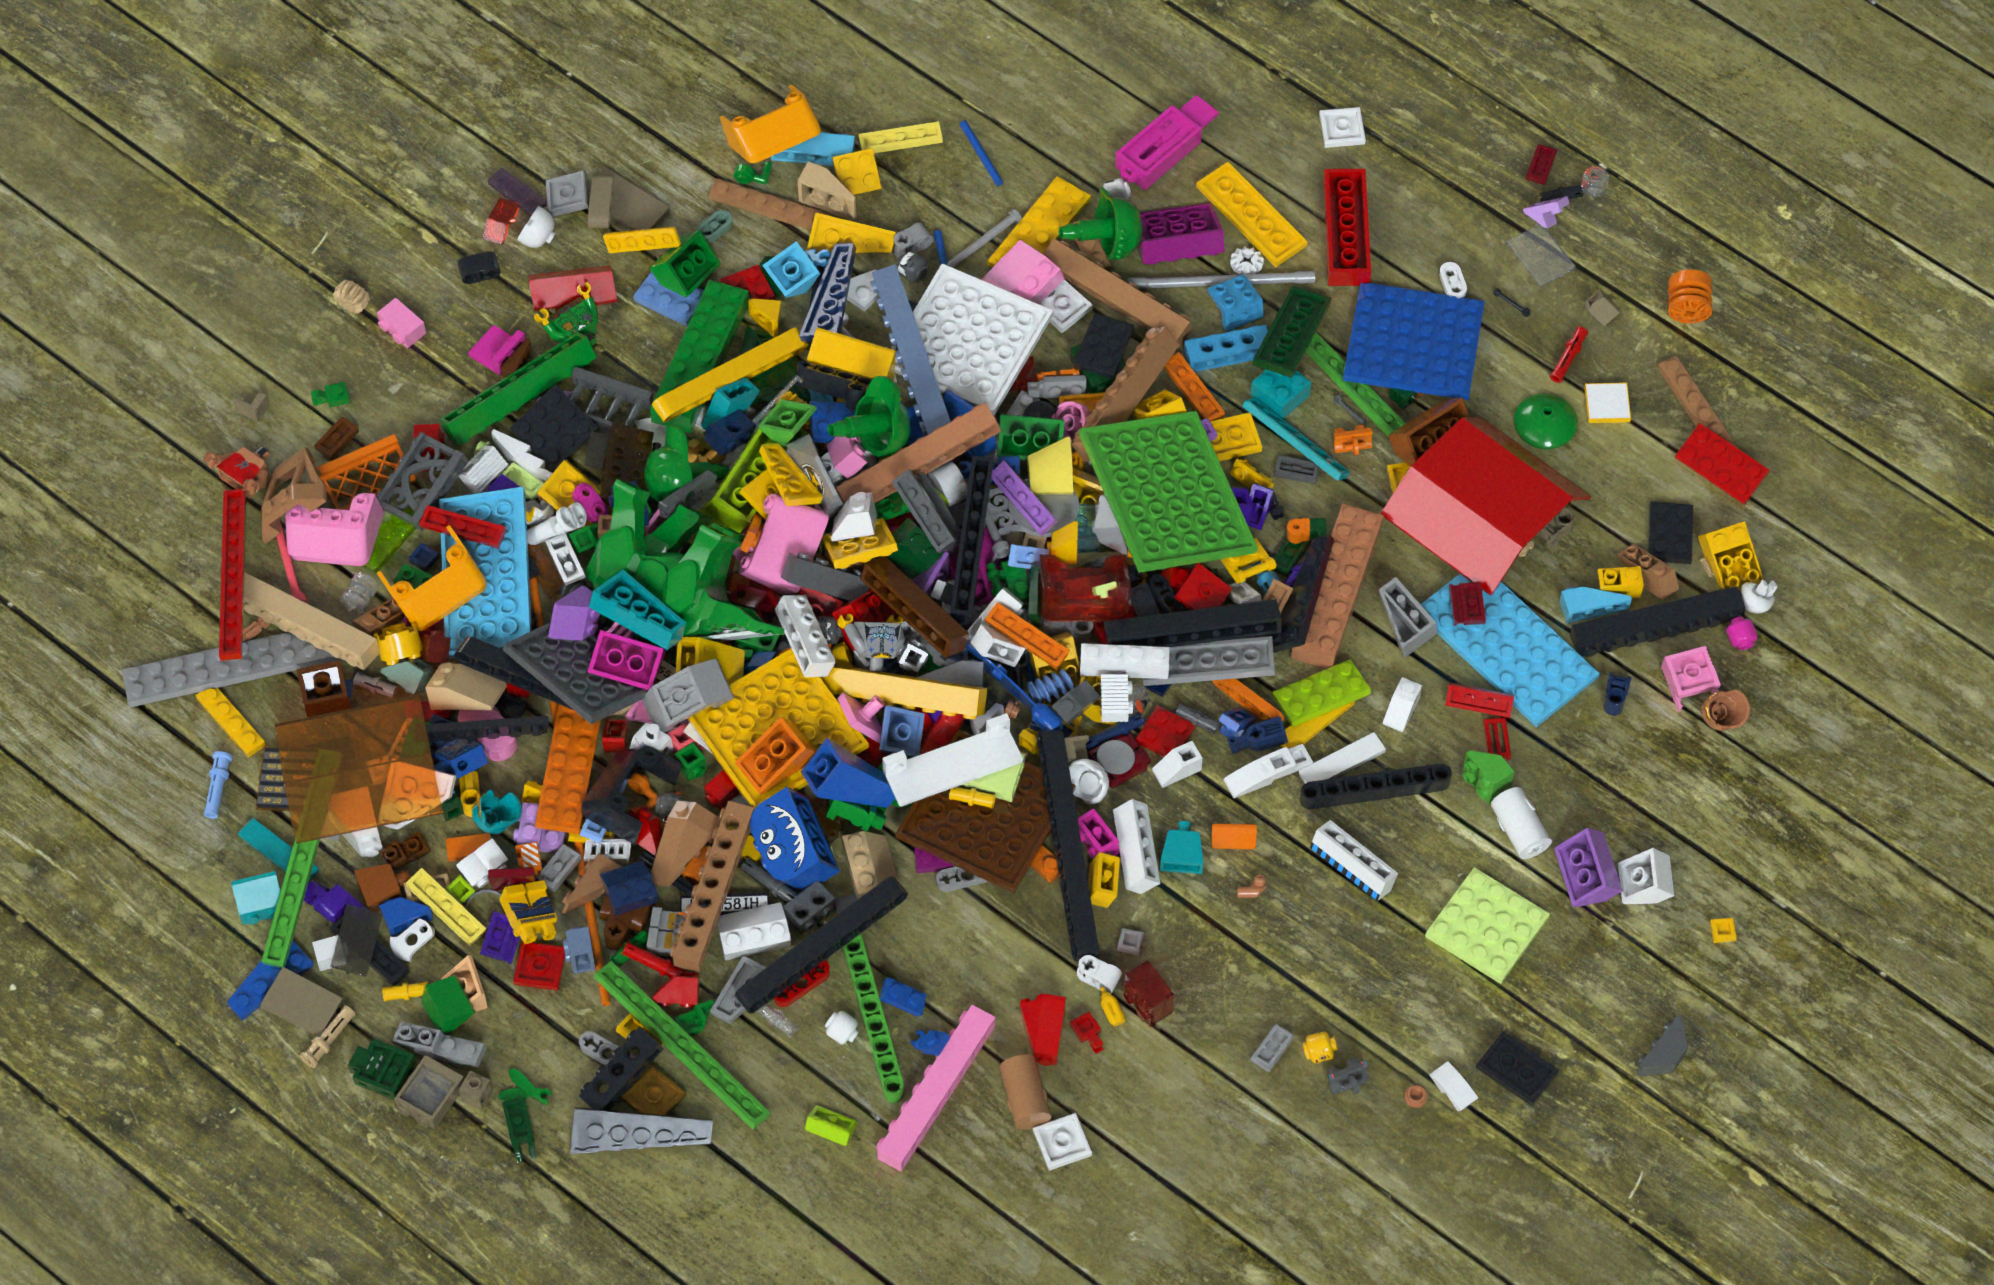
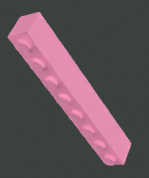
M971 1005L968 1011H963L959 1018L960 1024L956 1029L953 1028L948 1035L950 1039L939 1056H935L934 1064L928 1065L924 1072V1079L921 1083L918 1082L912 1091L913 1096L909 1101L906 1100L900 1109V1116L897 1120H892L888 1128L889 1133L885 1138L882 1137L876 1146L878 1159L900 1172L903 1171L995 1028V1017L974 1005Z

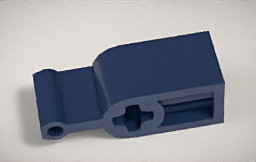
M1281 716L1249 726L1246 734L1238 737L1232 736L1228 738L1231 753L1236 754L1239 750L1249 747L1253 751H1263L1288 743Z

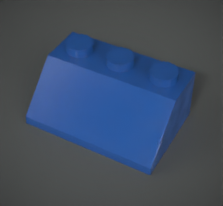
M951 390L945 393L943 401L951 422L954 418L963 416L974 408ZM994 436L964 452L967 457H972V455L987 456L997 448Z

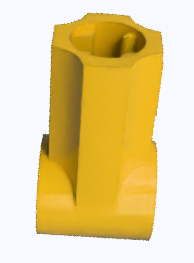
M475 771L459 778L460 799L464 814L468 817H472V809L481 796L478 772Z

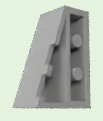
M1396 577L1379 589L1380 601L1404 659L1438 634L1437 623Z

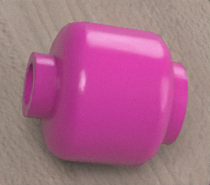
M1743 617L1732 619L1731 624L1726 629L1731 646L1738 648V650H1746L1753 647L1758 639L1753 621Z

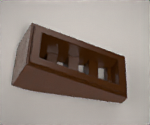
M525 339L500 366L502 379L526 365L532 352L529 339Z

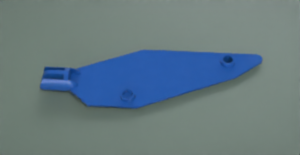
M966 644L965 649L968 651V656L972 660L984 662V671L1031 709L1032 721L1042 730H1063L1061 717L1050 706L1043 703L1035 704L1007 676L1008 672L1000 664L996 666L989 659L981 656L971 645Z

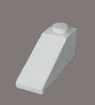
M566 533L545 541L565 586L585 578V574Z

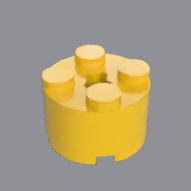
M415 622L411 623L409 627H406L405 623L381 629L382 634L379 636L377 632L374 633V638L377 639L380 660L386 661L387 665L397 664L400 662L399 659L406 657L408 659H415L421 656L420 651L423 650Z

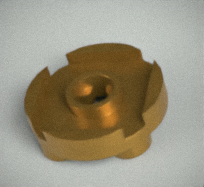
M705 437L695 438L688 442L689 462H710L714 465L719 461L722 463L726 458L727 453L722 456L718 454L704 440Z

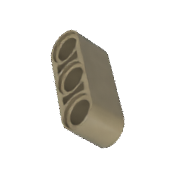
M592 176L588 228H610L614 176Z

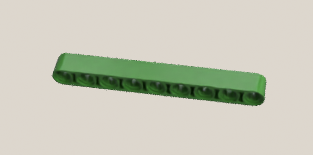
M859 934L843 946L842 950L883 1096L888 1102L897 1103L904 1096L903 1079L862 935ZM854 946L859 948L856 951L849 950L850 947ZM858 966L864 967L861 971H857L854 968ZM868 986L870 989L863 991L860 988ZM868 1006L875 1007V1009L872 1011L866 1010L865 1008ZM874 1026L881 1027L878 1031H874L871 1028ZM880 1046H885L887 1048L884 1051L877 1050V1048ZM886 1066H890L893 1068L891 1071L883 1070V1068ZM890 1087H897V1088H899V1089H898L897 1091H895V1092H892V1091H889V1090H888Z

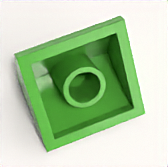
M781 399L760 423L759 429L784 448L817 408L814 405Z

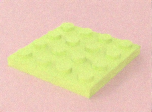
M1474 867L1427 930L1425 937L1502 984L1547 922L1550 914Z

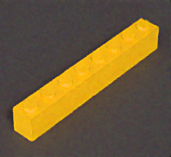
M835 664L828 676L820 677L834 697L835 694L841 695L845 693L853 699L855 697L862 698V702L868 703L873 696L877 695L883 700L885 706L901 704L903 709L910 710L920 707L923 708V712L935 713L936 710L943 711V715L956 716V713L963 714V718L976 719L977 716L985 714L987 688L870 671Z

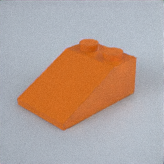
M780 717L735 764L757 792L762 795L802 769L815 754L816 750L793 721Z

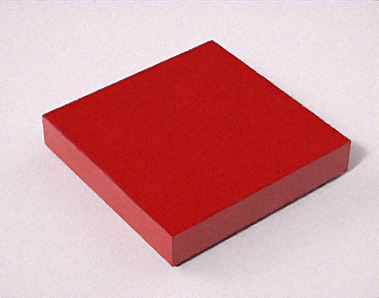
M522 941L513 981L514 985L559 991L566 958L564 946L534 942L524 944Z

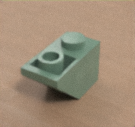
M415 658L382 668L380 672L387 676L389 681L402 686L407 693L418 694L426 691L425 687L432 678L435 668L420 658Z

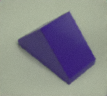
M1253 483L1249 495L1252 510L1248 526L1262 530L1270 512L1269 509L1272 507L1273 489Z

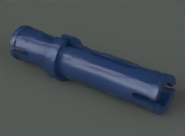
M1137 712L1135 715L1128 717V722H1116V724L1090 736L1089 741L1085 744L1087 753L1121 734L1126 736L1129 734V731L1145 725L1144 718H1140L1142 716L1141 713Z

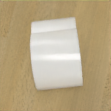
M952 461L928 473L929 480L949 501V506L958 504L966 499L968 486L960 470Z

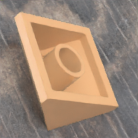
M468 955L445 974L441 980L454 975L457 976L477 1012L488 1008L472 955Z

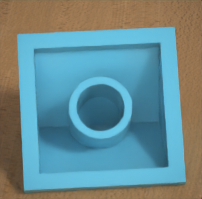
M797 241L763 264L765 270L786 298L807 293L820 275Z

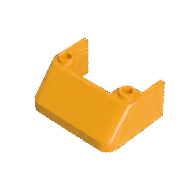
M793 85L788 86L790 94L785 99V106L754 120L738 116L730 122L725 116H720L728 145L747 162H760L821 133L819 122L805 95Z
M450 525L446 528L456 543L446 553L450 566L416 589H413L407 581H399L390 586L381 571L377 573L408 621L416 623L418 631L428 629L482 593L487 587L486 578Z

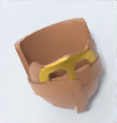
M1738 690L1728 692L1716 691L1706 698L1700 711L1707 725L1715 730L1724 731L1744 725L1749 717L1750 706L1746 696Z

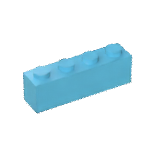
M821 132L807 141L771 156V160L805 164L811 162L834 166L832 157L855 152V136Z

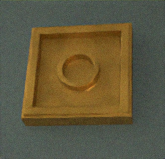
M652 1065L622 1096V1101L637 1113L669 1115L687 1096V1093Z

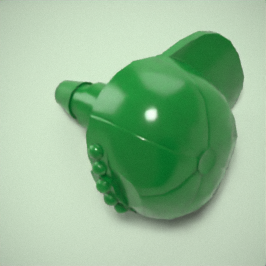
M1101 187L1099 188L1100 197L1094 219L1078 220L1076 224L1070 223L1059 227V237L1069 240L1078 239V241L1100 239L1107 260H1121L1130 256L1141 242L1142 223L1140 213L1133 202L1121 197H1113L1105 188Z
M876 376L873 378L866 394L858 401L854 416L845 417L843 421L839 420L828 425V434L834 437H859L863 447L878 458L892 455L905 447L911 432L907 408L900 401L898 386L887 376Z
M666 425L665 445L649 454L644 469V480L650 496L656 501L661 502L707 470L717 476L715 481L726 477L730 468L719 464L712 465L710 462H689L685 432L680 427ZM692 491L688 493L686 500L690 497Z

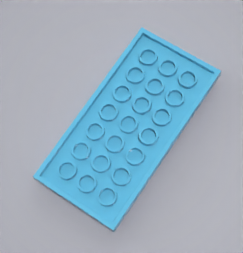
M524 487L439 499L440 509L502 525L507 529L499 549L459 538L486 578L487 587L482 593L444 617L445 656L447 659L455 658V652L467 636L477 638L503 649L505 643L532 631ZM441 533L442 571L450 566L446 553L451 546L456 544L452 536Z
M1462 574L1456 576L1420 604L1437 623L1438 635L1498 692L1513 694V706L1536 728L1599 678V672L1502 582L1492 596L1482 590L1486 615L1485 624H1457V626H1454L1449 584L1472 583Z

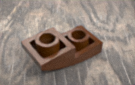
M418 831L400 843L396 840L379 851V855L383 863L390 864L393 870L409 864L431 851L422 834Z

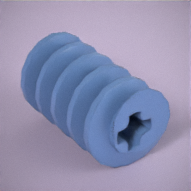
M1063 669L1059 670V676L1055 672L1051 673V679L1047 675L1043 676V682L1039 678L1035 679V686L1032 682H1027L1026 684L1028 697L1034 703H1043V699L1052 703L1051 696L1059 700L1061 692L1065 695L1069 689L1075 688L1070 675Z

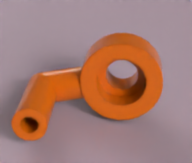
M633 773L627 780L628 786L634 792L648 797L649 800L644 804V807L652 810L660 800L659 795L650 788L649 780L644 774Z

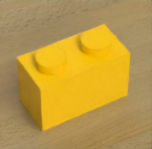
M1099 852L1089 864L1088 885L1093 905L1108 908L1117 897L1120 857Z

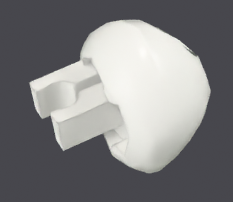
M1762 580L1760 584L1744 583L1741 587V597L1746 607L1745 610L1755 614L1768 611L1775 601L1773 594L1778 587L1776 583L1770 581L1768 585L1765 580Z

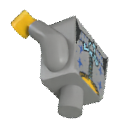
M847 614L846 620L840 615L837 624L845 630L858 656L870 658V671H883V658H895L905 642L902 629L903 618L899 616L894 620V616L891 615L886 622H854V624H851L853 621L852 614Z

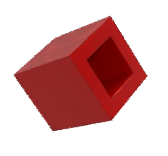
M724 770L704 786L705 800L712 807L716 806L719 810H722L728 801H731L740 794Z

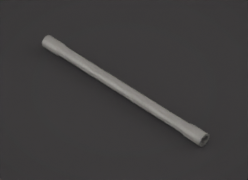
M1315 271L1244 274L1251 284L1315 283ZM1243 274L1160 278L1133 277L1127 278V283L1135 284L1139 290H1146L1148 288L1214 286Z

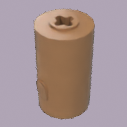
M1026 1054L1013 1056L1003 1061L999 1069L1008 1098L1006 1102L1013 1116L1015 1127L1026 1130L1047 1123L1051 1119V1113L1048 1106L1046 1089L1043 1088L1035 1057Z

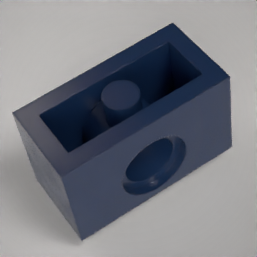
M737 410L708 425L704 440L722 456L727 452H733L743 444H747L754 434L756 425L741 410Z

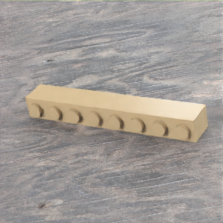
M244 572V609L247 613L261 617L265 622L278 626L282 631H288L298 639L306 640L316 648L323 649L333 657L341 658L351 666H357L362 670H365L379 654L376 638Z

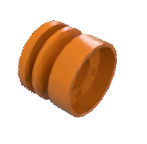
M1688 269L1676 272L1669 278L1668 314L1672 319L1681 323H1698L1711 316L1712 279L1708 274L1699 270Z

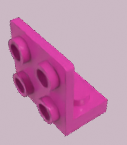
M493 325L468 352V355L501 376L500 366L525 340V334L517 330L514 335H509Z

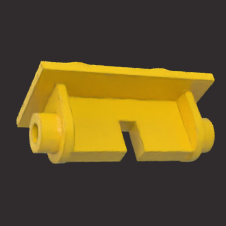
M1238 458L1235 460L1230 475L1250 490L1253 483L1270 489L1273 488V479L1268 478L1261 472L1258 474L1257 469L1250 465L1247 460L1243 461Z

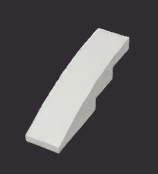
M495 429L492 430L494 445L509 462L516 463L544 483L552 473L546 470L544 460L531 454L530 445Z

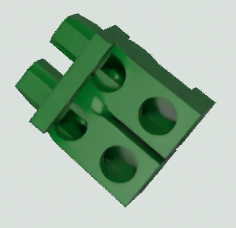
M827 799V818L834 820L836 815L850 820L855 826H861V829L864 831H868L870 826L881 830L885 823V807Z

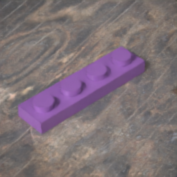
M1003 461L993 470L992 480L1040 535L1043 536L1058 522L1006 461Z

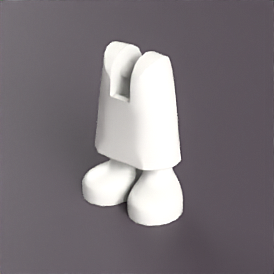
M575 502L568 508H559L556 516L550 517L546 521L527 530L528 543L537 545L554 536L583 527L587 517L584 507L580 503Z

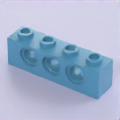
M1256 325L1247 329L1232 330L1222 334H1211L1202 338H1191L1184 341L1185 359L1194 372L1253 361L1268 332L1266 325Z

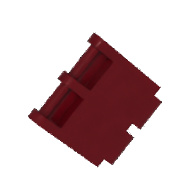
M1121 734L1111 739L1128 744L1135 755L1134 764L1129 771L1122 774H1111L1114 780L1107 773L1111 789L1147 771V765L1151 763V759L1143 749L1138 750L1140 745L1132 734L1127 736ZM1100 746L1087 753L1088 757L1093 761L1097 762L1095 756H1097Z

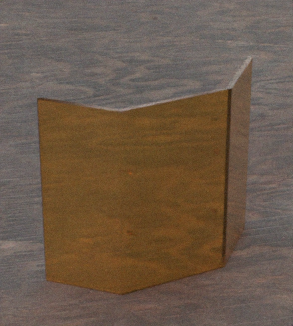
M420 695L275 724L283 781L296 844L443 814Z

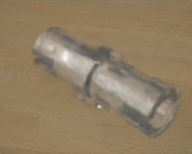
M768 1003L756 1011V1013H759L769 1021V1025L772 1027L776 1026L789 1038L794 1035L792 1031L796 1033L799 1028L798 1025L787 1019L781 1010L777 1011Z

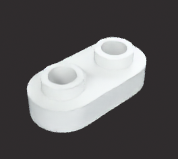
M1454 262L1444 263L1440 268L1439 276L1446 295L1464 298L1467 285L1459 265Z

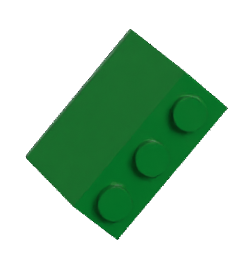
M700 230L680 237L681 245L679 247L669 248L649 267L661 286L683 297H688L721 265Z
M1000 414L999 427L1001 432L998 436L997 457L1018 456L1019 459L1027 460L1029 455L1063 439L1065 420Z

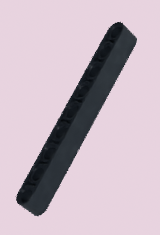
M894 876L886 878L736 991L735 998L749 1014L758 1011L900 905L907 898L908 892Z

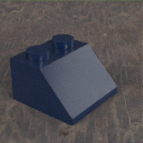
M643 861L600 874L614 916L657 903L658 893L652 876Z

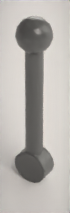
M1336 395L1334 397L1335 404H1340L1358 421L1359 425H1366V419L1359 417L1342 401L1341 396Z

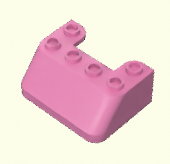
M369 493L356 495L352 500L349 510L316 508L311 512L298 504L286 512L287 551L290 557L297 561L351 566L365 565L370 560L384 515L376 495Z

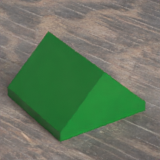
M454 975L425 985L421 1003L435 1029L441 1030L444 1035H449L476 1013L457 976Z

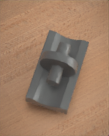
M1356 1057L1349 1059L1346 1062V1068L1342 1070L1335 1065L1327 1068L1329 1089L1332 1095L1350 1089L1353 1094H1358L1360 1092L1359 1086L1370 1080L1367 1062L1365 1060L1360 1062Z

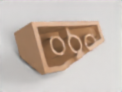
M676 801L667 818L650 873L655 886L669 887L686 870L685 865L693 857L697 858L701 854L700 850L703 846L714 841L712 840L714 829L719 827L721 823L718 816L696 802Z

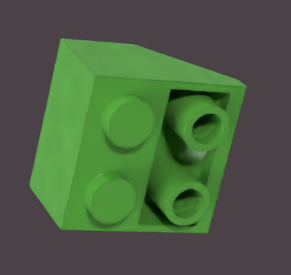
M1469 750L1466 752L1462 776L1468 784H1472L1476 789L1478 797L1481 800H1485L1488 805H1491L1496 796L1511 788L1515 771L1501 755Z

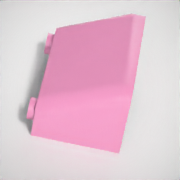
M769 494L763 503L764 512L768 514L754 552L743 556L741 559L739 574L780 594L797 593L801 590V586L788 583L781 578L789 553L797 555L798 552H802L811 556L810 559L813 560L827 526L829 515L806 505L786 507L781 496Z

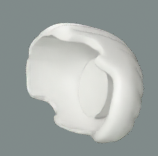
M1078 759L1073 761L1069 765L1071 782L1076 785L1073 794L1087 804H1097L1102 801L1109 789V779L1105 769L1093 760Z

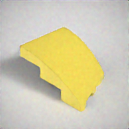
M1065 437L1027 457L1030 489L1035 495H1073L1070 437Z

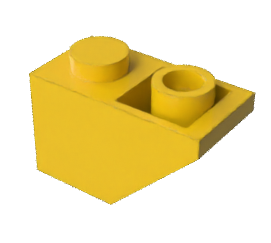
M1641 566L1597 570L1600 590L1629 595L1631 599L1641 598L1644 586Z

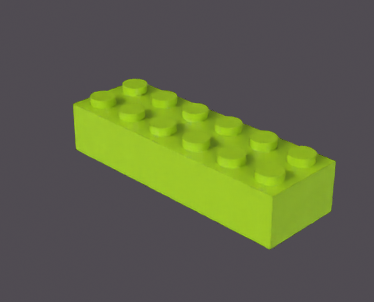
M759 427L705 507L707 511L738 533H741L757 511L743 497L740 491L767 470V466L759 452L761 445L775 443ZM800 428L787 444L807 435L808 432Z

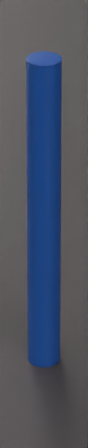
M966 120L962 121L960 127L996 186L1002 185V178Z

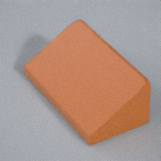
M1212 824L1211 847L1213 849H1255L1257 825Z

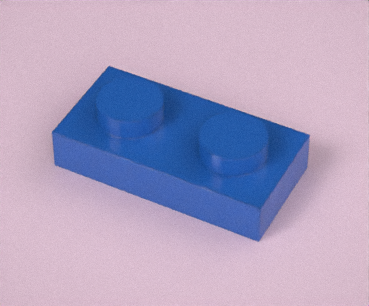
M888 977L884 980L879 1000L919 1017L923 1014L927 994Z

